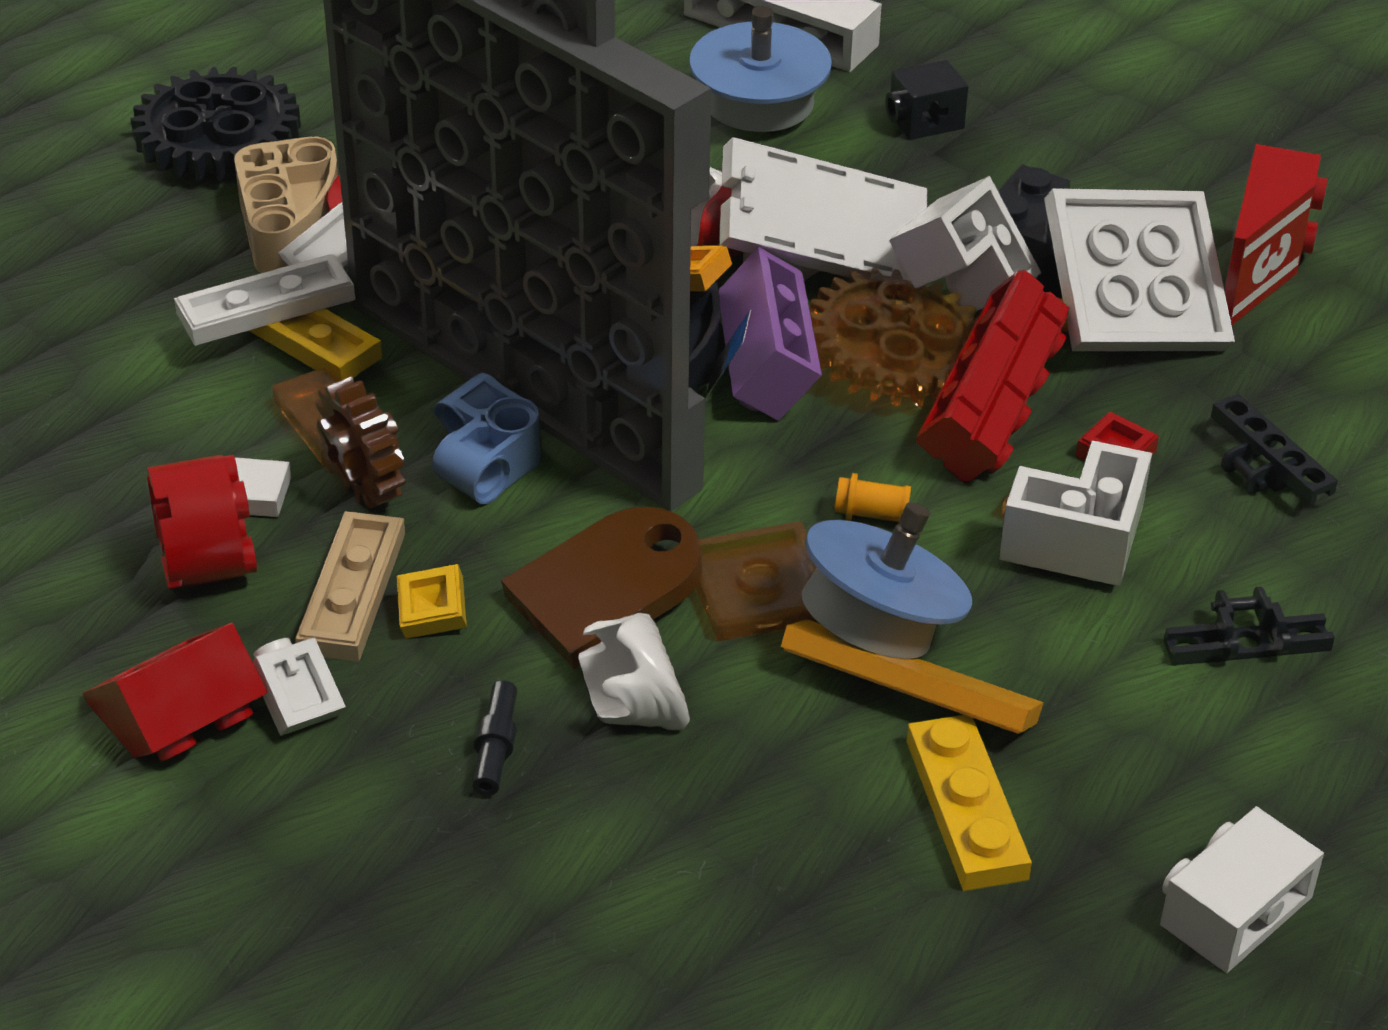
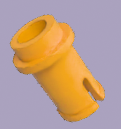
M852 473L851 479L839 477L834 513L846 514V521H851L852 515L899 522V518L909 502L911 486L905 485L904 487L857 480V473Z

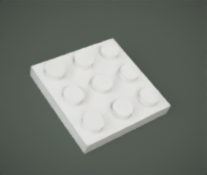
M1053 188L1044 198L1063 303L1069 307V314L1066 319L1072 351H1225L1235 342L1204 191Z

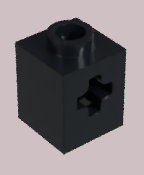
M948 60L894 70L891 77V90L886 94L885 98L888 117L893 123H897L909 140L964 129L969 86Z

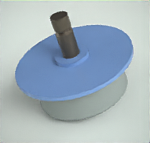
M766 6L753 8L752 22L731 24L709 32L696 42L690 53V69L694 78L711 88V115L721 123L736 129L767 132L786 129L800 123L813 110V92L826 82L831 72L832 61L827 47L818 38L804 30L772 22L773 11Z
M908 502L899 518L900 524L896 525L893 533L863 523L828 520L813 525L805 538L807 554L817 568L802 590L804 605L810 614L829 631L866 651L900 659H911L925 655L929 651L937 624H951L963 620L971 609L972 597L964 581L947 564L916 544L920 536L919 532H922L930 516V512L917 503Z

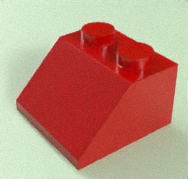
M233 622L195 635L90 688L82 694L87 704L134 758L156 752L161 762L197 744L192 735L196 730L213 722L217 731H221L251 716L253 711L249 703L268 692Z

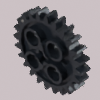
M211 67L208 75L201 76L195 70H190V79L186 80L173 75L170 77L171 86L155 84L153 85L155 95H141L142 105H135L133 107L134 117L131 118L137 153H143L144 162H156L159 172L174 167L176 178L184 176L189 171L194 172L196 181H201L207 173H214L218 181L223 180L226 172L233 171L236 174L234 160L239 150L253 144L300 138L299 128H301L300 110L296 102L295 93H288L287 84L274 85V76L272 75L257 80L256 70H251L241 76L238 75L236 67L230 68L226 74H219L216 67Z

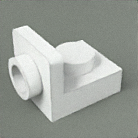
M315 637L293 645L289 638L278 639L260 647L253 653L255 659L252 662L268 692L263 695V698L280 736L336 717L345 709L346 706Z

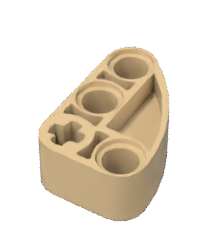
M303 137L253 144L242 148L235 155L234 161L240 207L254 266L260 273L286 267L287 265L280 258L278 252L330 212L327 202L328 192L333 181L338 176L335 146L325 138Z

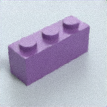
M757 247L719 289L720 312L725 345H727L749 310H751L744 342L729 363L733 397L745 408L751 411L759 410L779 421L822 374L802 271L764 249Z

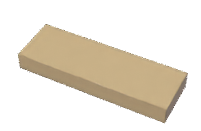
M344 512L297 633L296 643L315 637L324 658L360 662L405 536L404 518Z

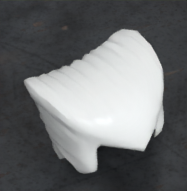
M637 613L620 619L597 621L587 626L582 635L596 634L601 639V643L579 653V661L592 705L600 721L608 724L659 726L667 730H683L690 721L685 697L675 677L674 669L666 653L665 646L662 644L658 627L650 615Z

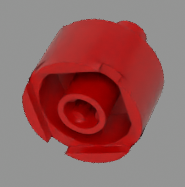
M221 454L147 467L152 515L161 551L165 553V556L161 557L169 590L244 577L246 574L257 573L254 546L251 536L247 537L244 521L245 518H250L248 499L244 482L239 481L234 455L223 456Z

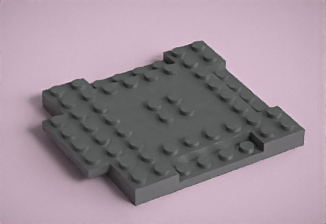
M323 0L349 278L354 284L355 300L352 301V307L465 380L469 381L479 373H486L512 392L532 401L537 406L541 429L666 510L672 512L703 490L705 398L689 388L691 209L709 199L711 88L616 38L615 0Z

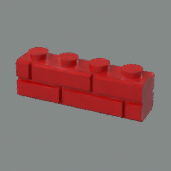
M1018 270L991 291L916 437V443L935 459L944 460L943 466L962 482H970L985 470L992 474L1000 469L1009 459L1013 452V446L1008 443V439L1029 418L1032 409L1026 405L1029 397L1042 387L1049 376V371L1043 366L1046 361L1059 351L1066 340V335L1061 332V329L1069 314V307L1052 292L1045 293L1043 291L1044 285L1026 270Z

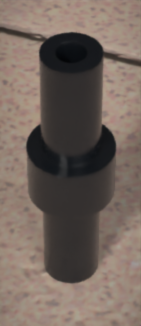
M498 681L493 684L487 714L479 720L476 730L474 749L478 753L472 787L475 792L484 796H491L498 792L504 760L512 754L517 727L512 718L518 689L509 681Z

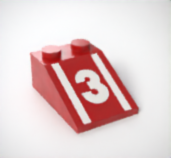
M1259 144L1255 145L1225 286V296L1231 325H1234L1297 274L1301 252L1313 253L1319 222L1308 221L1310 209L1322 210L1328 178L1317 176L1321 155Z

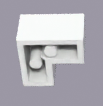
M990 176L937 199L889 239L899 266L907 273L915 289L945 276L950 293L958 300L966 315L982 309L991 291L1018 270H1026L1035 278L1041 273Z
M1092 440L1080 479L1019 466L1006 503L999 560L1120 586L1143 509L1152 453Z

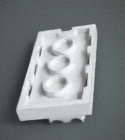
M732 137L723 146L722 186L732 188L731 197L721 205L719 245L751 254L757 247H760L787 263L913 294L918 293L926 286L925 284L915 289L907 273L899 266L889 239L927 208V188Z

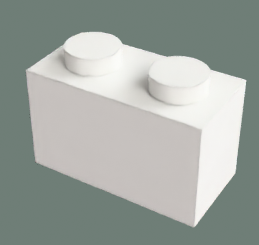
M1256 806L1235 825L1231 822L1223 824L1214 833L1207 848L1192 861L1184 858L1171 869L1162 887V892L1166 894L1160 925L1222 971L1228 973L1312 898L1324 852Z

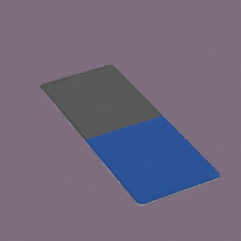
M749 310L715 361L706 396H708L742 346L751 310Z

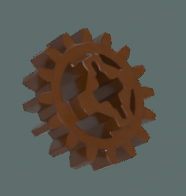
M352 376L318 390L321 400L316 401V407L322 419L317 420L316 428L321 436L324 451L322 457L330 473H337L342 478L347 491L353 489L356 501L359 504L365 502L368 509L401 496L400 487L405 485V479L398 468L404 466V457L399 450L396 434L398 427L390 412L384 413L377 407L374 394L367 395L363 382H354Z

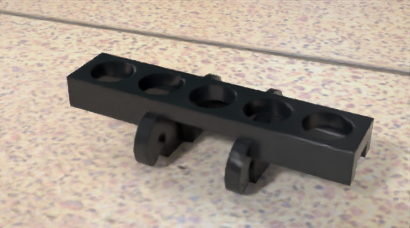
M1237 393L1213 403L1211 418L1241 443L1224 454L1221 468L1225 472L1237 470L1246 478L1244 488L1247 492L1253 494L1266 488H1271L1276 492L1289 486L1309 505L1315 503L1317 495L1321 493H1326L1328 496L1335 494L1338 480L1241 395ZM1229 408L1236 415L1230 414L1226 409ZM1245 425H1248L1255 432L1246 429ZM1278 442L1284 446L1280 449H1273ZM1261 455L1270 461L1269 464L1256 470L1249 465L1252 463V459ZM1293 457L1291 459L1283 461L1284 458ZM1302 476H1306L1313 483L1304 480Z
M1260 586L1254 588L1253 596L1228 598L1224 590H1218L1215 595V602H1211V610L1216 611L1217 614L1216 623L1166 628L1163 640L1172 666L1332 651L1335 637L1333 632H1328L1325 627L1326 617L1324 613L1285 617L1279 603H1271V598L1267 597L1265 590ZM1254 610L1259 626L1234 628V611ZM1300 632H1311V633H1312V634H1301V635H1297V634H1299ZM1268 636L1271 637L1272 642L1268 640ZM1249 637L1257 641L1259 646L1256 648H1246L1239 644L1238 639ZM1211 640H1218V641H1219V642H1216V643H1207L1208 641H1211ZM1180 643H1189V644H1192V645L1176 646V645H1178V644H1180Z

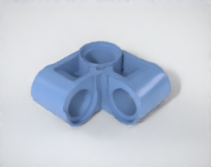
M486 373L477 374L434 406L433 414L441 420L449 434L440 442L435 450L432 459V469L438 477L478 503L488 504L494 501L506 488L526 473L535 470L541 463L542 446L537 406L532 401L517 395L501 385L491 375Z

